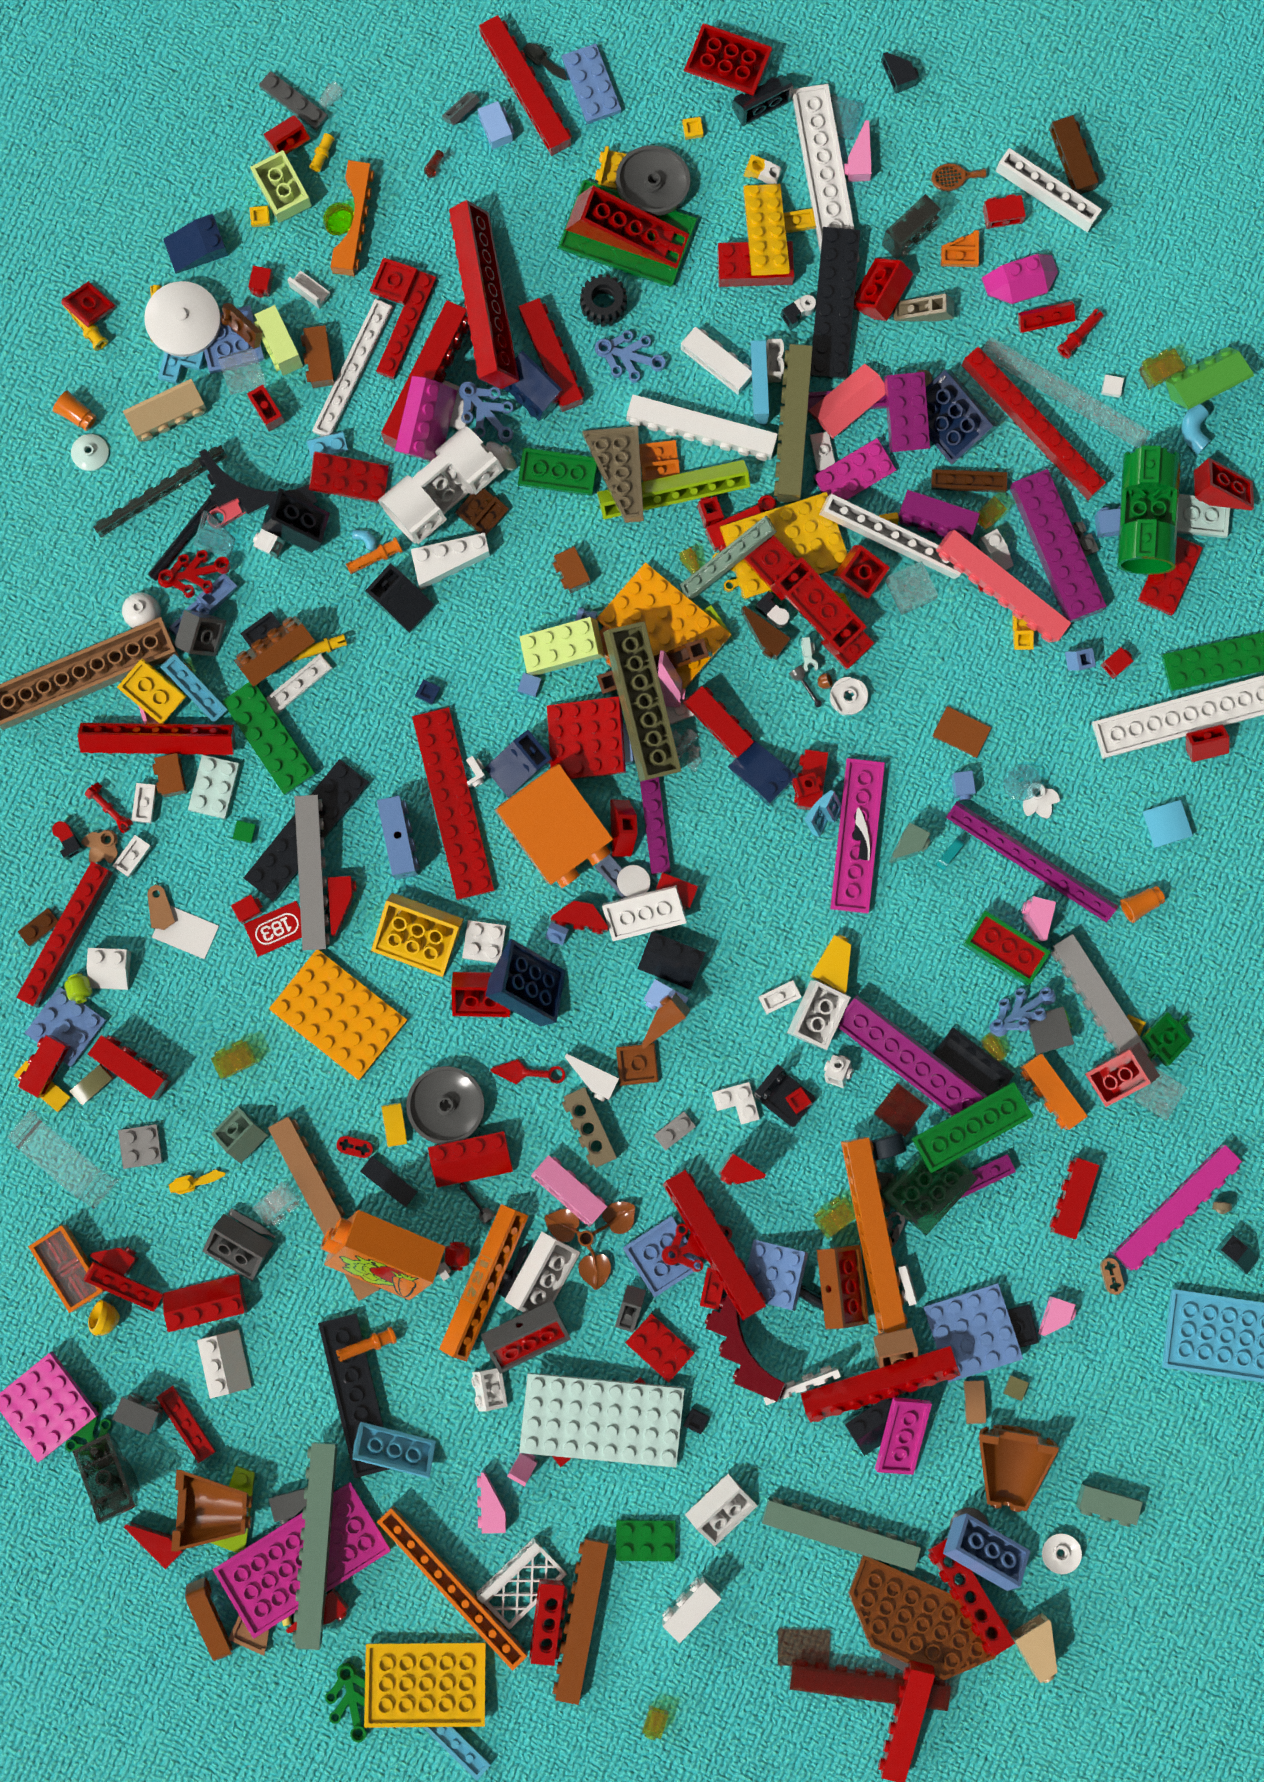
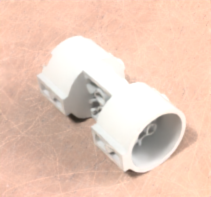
M467 426L461 428L435 451L437 457L413 478L406 475L378 500L394 524L415 544L422 542L447 520L444 514L468 493L476 495L504 471L498 459L491 451L489 452L483 441Z

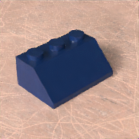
M522 351L515 358L519 381L504 389L513 395L516 401L522 404L532 417L540 421L555 409L562 389Z

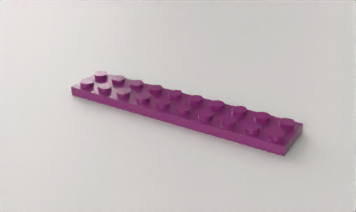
M858 995L855 996L845 1009L838 1028L953 1116L987 1097L980 1089Z

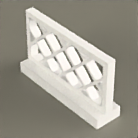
M533 1537L476 1592L477 1599L482 1604L484 1603L510 1630L536 1605L537 1592H533V1582H539V1579L560 1581L567 1573ZM539 1552L545 1556V1564H534V1557ZM523 1568H531V1577L519 1578V1571ZM533 1568H545L544 1578H533ZM547 1568H556L560 1574L556 1578H547ZM508 1582H516V1592H505V1585ZM519 1582H530V1592H519ZM494 1596H502V1606H493L489 1600ZM516 1596V1606H504V1597ZM518 1596H530V1603L527 1606H518ZM504 1610H515V1617L510 1622L504 1618Z

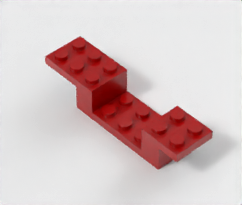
M774 535L743 559L781 601L787 598L824 638L821 641L822 645L846 670L874 644L863 631L867 626L802 557L797 560Z

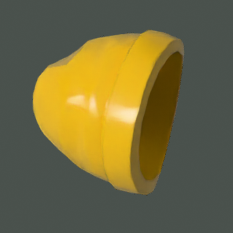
M99 1300L88 1318L89 1331L95 1336H102L112 1332L120 1320V1315L116 1308L104 1300Z

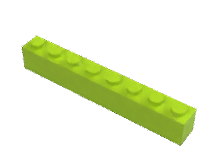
M744 460L644 481L642 482L643 511L749 488L750 480ZM609 489L597 492L603 520L621 516Z

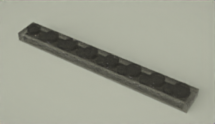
M221 445L219 447L215 446L208 451L216 464L228 457ZM198 457L195 458L192 464L178 469L172 477L164 478L160 481L159 485L148 488L139 498L131 499L125 507L117 508L109 517L98 520L93 528L100 537H103L208 470L207 467L203 468Z

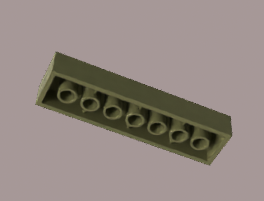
M790 344L789 350H785L784 367H788V369H784L783 385H786V387H782L781 404H785V406H781L780 422H783V425L779 424L778 441H782V443H778L777 459H780V462H776L775 478H779V481H775L774 496H777V502L794 503L800 501L812 346Z
M645 621L603 632L639 781L681 772Z

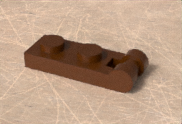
M230 303L223 304L222 311L224 314L221 316V323L229 325L253 349L260 347L262 331L234 305Z

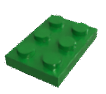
M616 1519V1561H675L676 1521Z

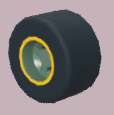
M895 1133L872 1140V1155L875 1161L893 1157L907 1151L902 1133Z

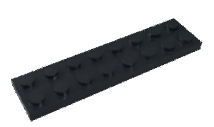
M823 227L812 341L811 377L847 379L860 230Z
M340 759L311 793V795H318V799H322V811H319V818H323V830H320V838H324V840L370 784ZM295 814L243 877L273 902H275L298 873Z
M355 1313L318 1323L354 1478L389 1470V1468L353 1460L354 1442L360 1422L384 1428L367 1353H361L342 1362L339 1361L338 1358L340 1357H337L336 1353L338 1349L363 1340L358 1315Z

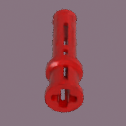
M1094 309L1074 333L1068 334L1065 342L1057 346L1060 355L1067 359L1072 356V352L1082 345L1084 337L1104 317L1101 311L1097 314L1099 310Z

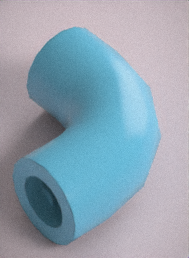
M1201 404L1187 411L1183 418L1181 429L1184 441L1197 455L1211 441L1200 429L1202 422L1209 415L1206 408Z

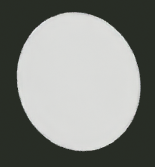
M629 865L619 872L617 886L620 892L627 897L643 894L650 887V877L644 868L637 865Z

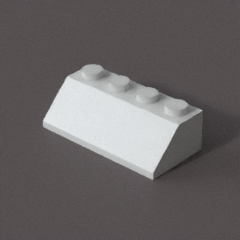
M541 1232L504 1301L524 1313L551 1300L554 1303L581 1252Z

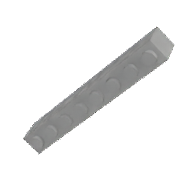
M318 795L294 796L302 949H326V945L330 944L329 934H325V926L329 925L328 914H324V907L328 906L327 895H323V888L326 887V876H322V868H325V857H321V849H324V838H320V830H323V818H319V811H322V799H318Z
M1072 934L1052 946L1051 955L1056 962H1060L1063 967L1061 968L1062 973L1073 982V990L1076 994L1082 996L1084 1007L1088 1011L1091 1010L1094 1015L1093 1020L1098 1027L1101 1026L1105 1032L1103 1034L1104 1038L1109 1044L1112 1043L1114 1046L1115 1055L1137 1043H1140L1146 1054H1148V1049L1075 936ZM1153 1059V1060H1152V1064H1153L1154 1067H1155V1066H1157V1063H1156L1155 1060Z

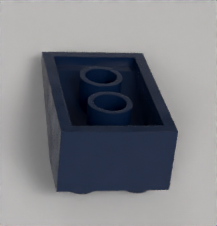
M213 213L195 219L163 239L176 274L228 256Z
M753 740L754 742L728 768L769 807L792 783L791 781L796 778V775L780 760Z

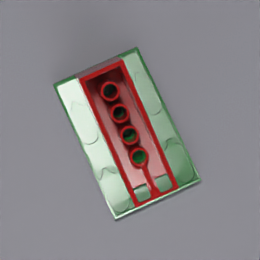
M583 180L557 248L639 278L642 277L660 285L671 287L697 218L677 211H672L665 215L652 216L621 200L616 190Z

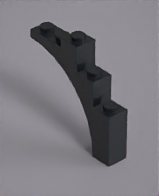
M206 449L199 451L201 456L198 457V460L203 468L207 467L210 473L207 477L211 485H216V487L210 489L211 495H209L213 506L218 505L221 508L240 499L241 501L238 502V505L242 512H247L248 515L270 506L277 491H263L237 482L223 472L213 461ZM309 484L294 490H287V492L313 505L318 503L313 491L309 490Z

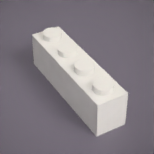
M694 327L682 341L681 350L737 395L752 380V368L746 363L742 364L739 362L734 353H728L724 350L720 342L710 339L705 330H699L697 327Z

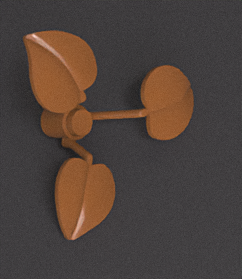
M615 1202L608 1205L602 1213V1218L607 1224L594 1231L586 1230L580 1232L577 1230L580 1220L569 1209H561L545 1216L546 1225L557 1240L570 1242L573 1240L575 1233H577L579 1243L582 1246H587V1249L591 1252L592 1256L582 1258L578 1268L582 1279L594 1290L602 1287L607 1281L611 1272V1262L605 1254L596 1256L591 1245L596 1241V1234L609 1226L611 1231L616 1234H624L632 1228L635 1218V1206L629 1202Z

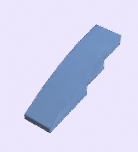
M222 574L212 583L214 590L209 594L204 592L196 597V601L186 610L212 615L235 591L237 585L226 574ZM182 616L169 627V630L175 636H177Z

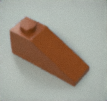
M677 993L671 996L666 995L660 1000L661 1005L657 1009L641 1045L643 1048L673 1028L689 1014L690 1008Z

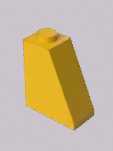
M839 934L838 937L836 935L832 937L810 977L845 994L847 991L851 944L848 943L849 940Z

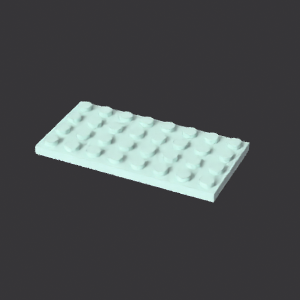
M527 1373L519 1453L676 1468L684 1387Z

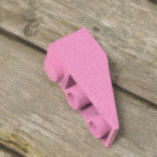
M482 1470L481 1476H477V1488H481V1496L477 1498L478 1508H481V1516H478V1528H482V1534L506 1533V1509L485 1470Z

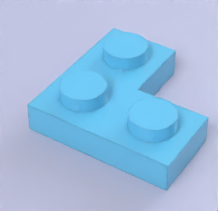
M204 351L188 357L173 356L165 352L158 379L177 384L182 367L200 371L205 355Z

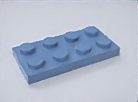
M596 44L561 55L586 124L621 113V107Z

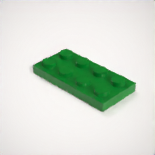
M523 447L518 486L592 496L597 464L594 458L589 456Z

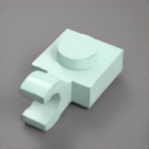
M810 637L802 638L803 668L805 672H808L807 666L812 664L814 670L817 671L818 663L812 659V654H815L814 643H810Z

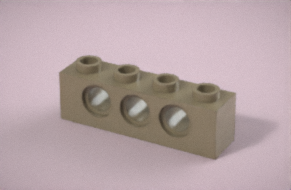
M585 1087L564 1096L563 1107L566 1113L570 1111L573 1117L570 1122L574 1131L579 1130L581 1136L578 1137L582 1148L586 1147L589 1152L586 1157L590 1166L594 1165L597 1168L617 1159ZM579 1105L586 1108V1113L583 1116L575 1114V1108ZM584 1124H593L594 1131L591 1134L584 1133ZM597 1140L602 1143V1149L599 1152L592 1151L591 1143Z

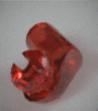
M440 150L435 151L424 167V174H427L428 178H433L436 175L435 169L444 157V153Z

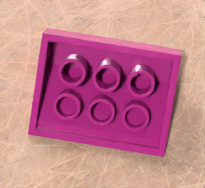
M412 376L395 451L430 462L436 458L435 451L446 442L458 390L428 378Z

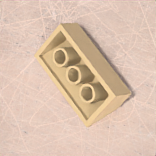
M189 379L124 410L123 413L136 438L141 442L152 439L153 435L169 431L172 426L182 425L191 417L201 416L207 408L192 379Z

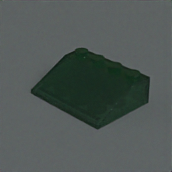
M917 1151L880 1191V1195L898 1213L924 1235H927L978 1178L959 1159L930 1173Z

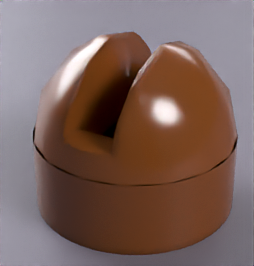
M829 673L818 677L817 681L820 688L828 689L833 687V681Z

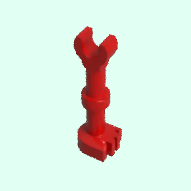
M99 782L91 785L84 795L88 799H94L103 808L102 810L116 821L122 833L129 831L128 827L133 825V822L129 818L121 816L113 808L114 805L111 802L108 803L99 794L102 788Z

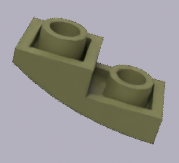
M99 1064L69 1092L81 1105H84L114 1077L102 1064Z

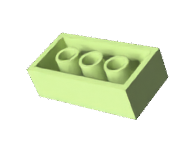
M592 617L519 636L526 671L533 676L605 657L598 622Z

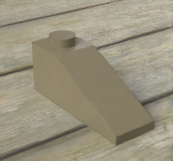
M947 294L898 301L894 308V321H943L954 319V300Z

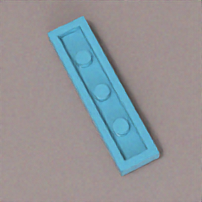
M175 654L160 666L213 723L227 711L224 705Z
M423 1727L476 1780L491 1766L454 1727Z

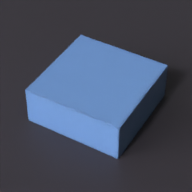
M523 673L517 691L536 698L542 679Z

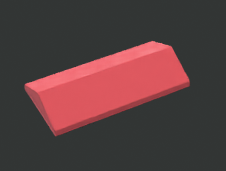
M863 364L808 410V412L834 439L885 396L884 382L878 373L866 364Z

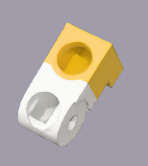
M751 154L743 176L747 178L753 177L767 184H777L782 169L770 161Z

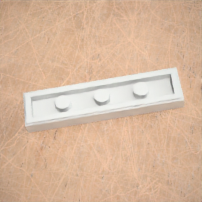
M319 654L270 694L267 700L278 715L333 668Z

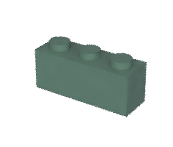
M1081 1484L1076 1507L1081 1510V1514L1092 1516L1093 1513L1098 1514L1102 1520L1111 1522V1519L1119 1520L1118 1524L1130 1527L1131 1524L1137 1526L1143 1502Z

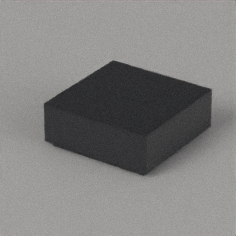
M691 1408L683 1426L702 1434L709 1416Z

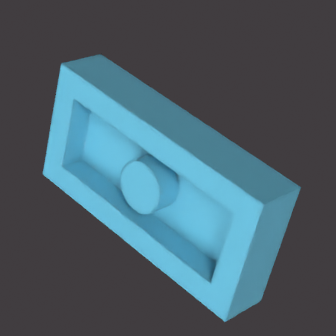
M343 431L307 440L311 459H313L314 452L332 455L348 451Z

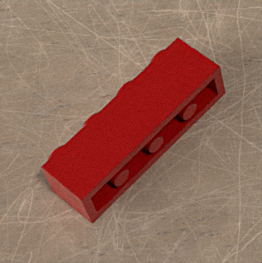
M699 687L683 704L734 758H738L754 742L751 739L753 736L747 729L743 730L738 725L740 722L734 715L730 716L725 711L727 708L721 701L717 702L712 697L714 694L708 687Z
M1073 1158V1161H1069L1067 1166L1069 1174L1067 1179H1064L1062 1182L1061 1190H1063L1061 1198L1058 1197L1055 1205L1057 1212L1051 1218L1049 1227H1051L1050 1232L1070 1239H1077L1099 1168L1098 1164L1080 1158Z

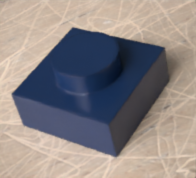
M423 679L415 697L433 705L441 688Z

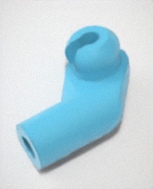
M353 530L352 539L363 540L368 550L376 548L377 540L371 532Z

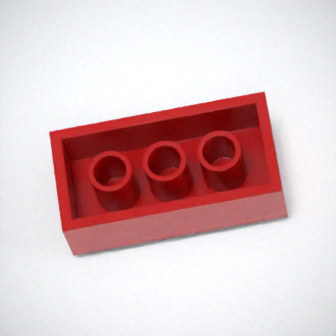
M787 241L789 274L754 276L751 275L748 242L718 243V287L793 285V241Z
M101 1035L88 1052V1055L149 1099L158 1101L171 1083L167 1079L169 1075L160 1069L155 1068L154 1070L152 1068L153 1064L145 1058L136 1057L138 1053L130 1047H122L120 1045L122 1042L116 1037Z

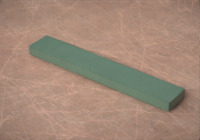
M768 516L763 517L682 582L680 587L684 595L692 600L774 535L777 531Z

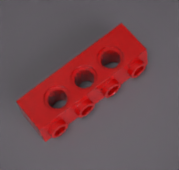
M539 1579L529 1653L531 1664L554 1666L555 1660L559 1659L560 1649L557 1647V1642L562 1637V1627L559 1626L560 1620L564 1619L565 1608L562 1607V1603L567 1598V1588L563 1581ZM549 1599H556L555 1605H546ZM551 1618L554 1620L551 1626L544 1625L546 1619ZM548 1638L551 1640L548 1646L541 1645L544 1639Z

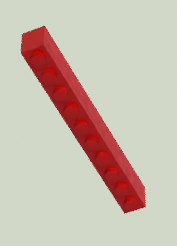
M979 346L964 358L961 366L1088 501L1104 487L1106 482Z

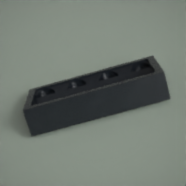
M953 1027L933 1052L935 1056L987 1096L1007 1086L1014 1076L1012 1071Z

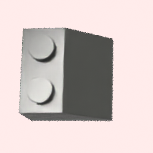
M184 610L174 646L189 654L216 656L227 620L199 611Z

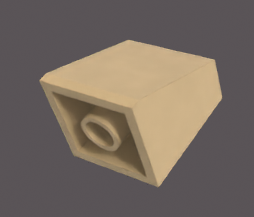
M1041 1613L1009 1634L1036 1679L1040 1683H1047L1054 1679V1675L1058 1672L1052 1625L1050 1620Z

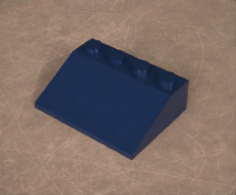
M945 369L926 387L929 439L951 465L998 427L996 422L951 369Z
M510 939L489 977L486 997L540 1027L557 1023L566 970L515 940Z

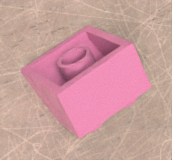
M1033 896L1023 903L1021 913L1024 914L1023 920L1036 942L1042 943L1048 938L1056 902Z

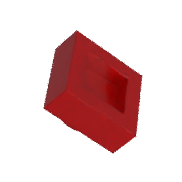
M801 1087L785 1097L796 1115L812 1105Z

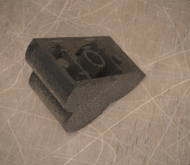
M107 1433L72 1451L99 1524L139 1505L137 1493L140 1492L138 1479L132 1466L122 1455L117 1442L111 1434Z

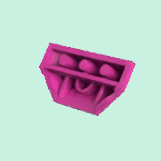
M1035 254L1001 265L981 279L987 296L995 297L1009 304H1015L1047 294L1058 270L1052 255Z

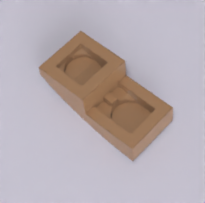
M964 1381L966 1424H985L984 1381Z

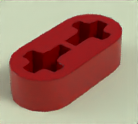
M349 1136L340 1137L336 1144L337 1149L341 1153L360 1158H368L373 1153V1145L370 1142ZM348 1139V1143L354 1145V1147L343 1150V1146L340 1143ZM364 1144H367V1148L370 1151L362 1155V1151L357 1150L356 1147H363Z

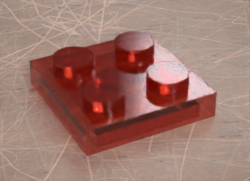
M896 1083L873 1114L905 1137L928 1106L900 1084Z

